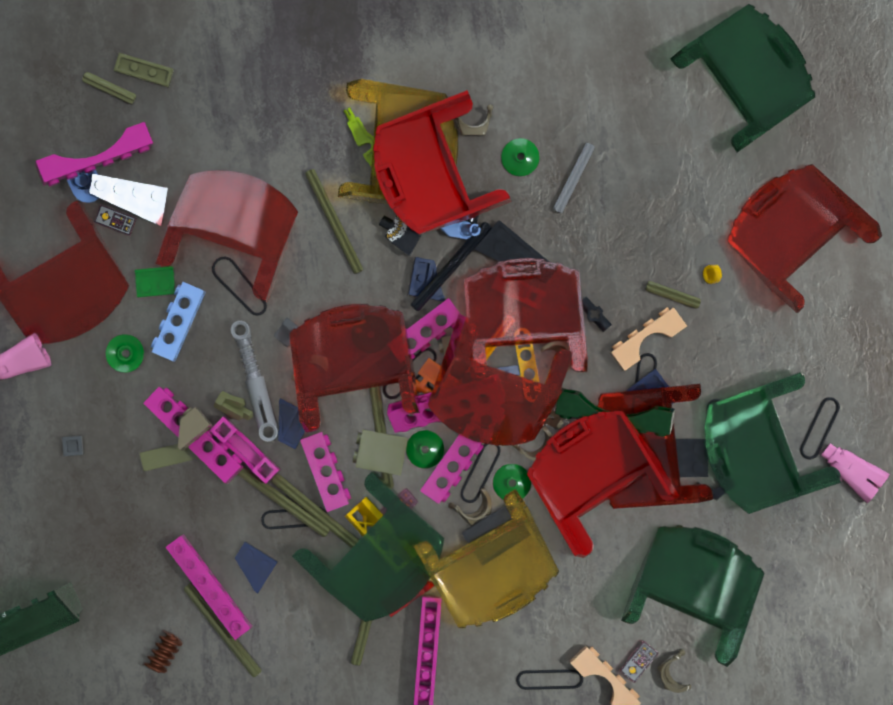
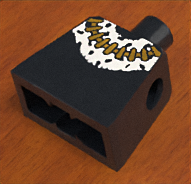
M384 215L379 223V226L388 230L385 238L410 257L422 234L419 235L410 229L397 215L394 220Z

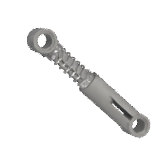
M236 321L231 326V334L240 348L239 352L242 354L240 357L243 358V367L246 369L245 373H247L245 383L259 430V436L263 441H273L278 437L279 428L275 420L264 376H261L260 370L257 369L259 365H256L257 360L254 358L256 355L253 354L254 350H252L251 327L245 321ZM239 325H244L246 328V332L242 336L236 333V328ZM261 404H263V408H264V411H265L267 423H265V420H264V417H263L262 409H261V406H260ZM268 426L274 430V435L270 438L264 434V429Z

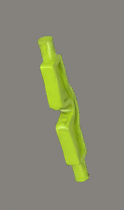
M350 107L348 108L349 113L347 110L343 111L349 120L347 124L357 146L361 147L367 143L371 145V149L364 153L363 157L376 175L373 151L375 138L367 133L360 118L355 117Z

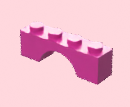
M226 416L222 417L210 430L223 444L238 455L265 484L281 470Z

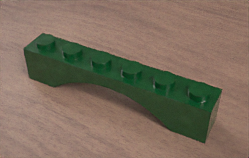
M562 388L558 392L555 414L560 415L561 418L571 419L574 417L580 419L585 416L598 414L599 412H610L596 406L581 391ZM656 405L646 411L625 415L639 433H647L649 431L655 432L656 436L665 437L670 435L672 431L675 409Z

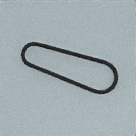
M226 256L216 259L212 265V273L215 278L250 313L256 316L262 315L267 308L266 301L234 260ZM226 259L235 266L263 302L264 309L260 313L252 311L218 277L215 272V265L218 261Z

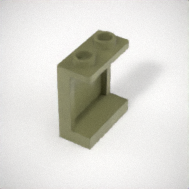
M363 429L362 433L358 432L356 444L360 445L359 451L354 452L353 463H356V468L401 476L408 438Z

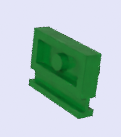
M173 266L135 270L137 298L173 295L175 293Z

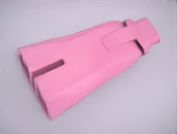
M33 333L0 354V380L51 366L50 356L46 349L42 348V343L37 334Z
M831 443L821 455L828 460L827 463L830 464L834 472L866 503L872 500L878 492V488H881L890 475L879 467L856 456L854 453L840 447L836 448Z

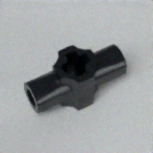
M587 296L578 303L579 307L587 314L586 319L589 322H594L602 332L612 325L603 315V309L600 306L596 307ZM591 310H593V311L598 310V311H599V314H598L599 318H598V319H597V318H593V319H592V318L590 317V315L592 314V313L590 312Z

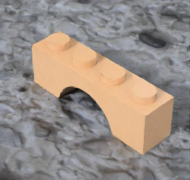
M668 307L658 313L660 315L658 319L654 321L651 318L643 324L644 329L639 332L636 329L627 336L629 338L624 343L619 341L612 346L613 351L610 353L623 371H626L640 360L639 348L645 337L653 333H660L671 338L687 327L675 308L670 310Z
M585 646L570 660L572 666L583 677L600 675L611 683L612 697L609 702L610 705L641 704L638 700L639 694L633 688L629 690L625 686L627 682L619 674L615 676L611 672L612 666L606 660L602 662L598 658L600 654L593 647L589 649Z

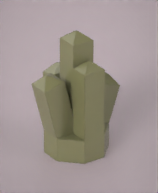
M224 391L217 397L214 408L222 411L230 419L235 418L239 421L244 418L248 421L253 418V412L244 407V399Z

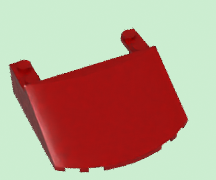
M468 90L377 126L373 151L374 166L379 186L395 214L403 223L419 235L475 218L480 214L512 202L509 194L503 189H498L469 200L440 126L443 123L466 115L472 110L473 102Z
M623 411L599 412L598 414L585 416L568 424L546 442L545 447L535 456L536 460L527 473L574 556L585 558L593 551L594 544L579 518L646 474L648 475L663 500L673 501L679 497L678 492L661 466L662 463Z

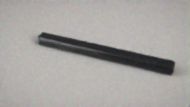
M483 222L479 226L481 229L480 234L471 236L411 303L414 310H421L492 229L489 223Z

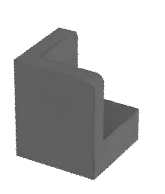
M286 318L282 322V326L274 334V337L288 348L303 330L289 318Z

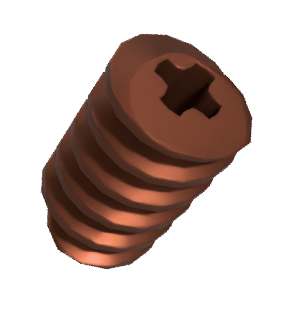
M163 630L166 636H159L162 643H155L158 650H151L155 655H148L147 657L151 662H144L146 667L157 673L167 672L165 666L171 665L169 659L174 660L175 655L173 653H178L179 649L177 646H182L183 644L177 636L166 630Z

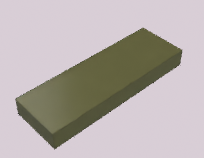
M123 53L118 54L113 70L114 72L167 88L170 86L174 73L173 68Z
M178 444L140 453L144 471L199 459L188 447L184 451L180 450Z

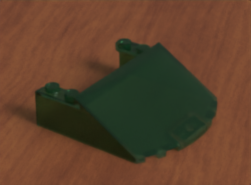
M750 4L684 46L670 58L679 69H684L702 58L749 125L731 138V144L737 153L815 98V90H812L810 82L813 80L812 76L806 70V61L796 43L779 24L775 25L768 19L769 15L765 12L761 14L755 10V6Z
M803 371L762 384L708 406L705 423V445L711 468L719 484L730 496L731 500L748 514L842 482L841 474L835 467H826L800 476L774 405L773 398L799 390L804 386L805 376Z
M375 471L366 477L364 485L366 490L388 511L341 561L330 570L309 549H299L292 555L319 582V585L364 622L385 617L410 602L433 575L444 545V537Z
M683 525L659 527L631 588L632 591L621 621L627 624L636 623L641 616L647 597L722 629L715 651V659L718 663L728 667L738 656L765 573L761 567L758 568L749 554L746 555L738 549V545L716 533L697 527L687 528L683 527Z
M71 582L46 593L48 598L42 601H38L37 598L30 600L32 605L21 609L20 606H16L0 613V656L80 621L78 618L80 616L79 612L83 611V608Z

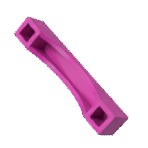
M145 122L126 128L122 137L112 147L96 156L73 159L53 154L36 160L35 167L43 186L49 185L51 187L59 184V180L64 178L71 180L78 177V173L84 171L85 174L93 172L97 166L103 165V167L112 165L114 160L119 158L126 160L131 158L133 153L139 152V154L148 152L153 141Z

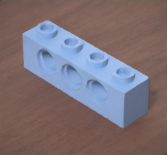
M182 282V285L178 284L174 293L176 295L174 303L170 302L166 311L169 313L167 319H163L159 326V330H161L158 338L155 337L152 342L153 353L171 361H176L204 298L205 291L185 282ZM184 298H188L190 301V305L186 309L180 306V302ZM175 316L182 318L180 326L173 325L172 321ZM168 333L174 335V341L171 344L165 342V336Z

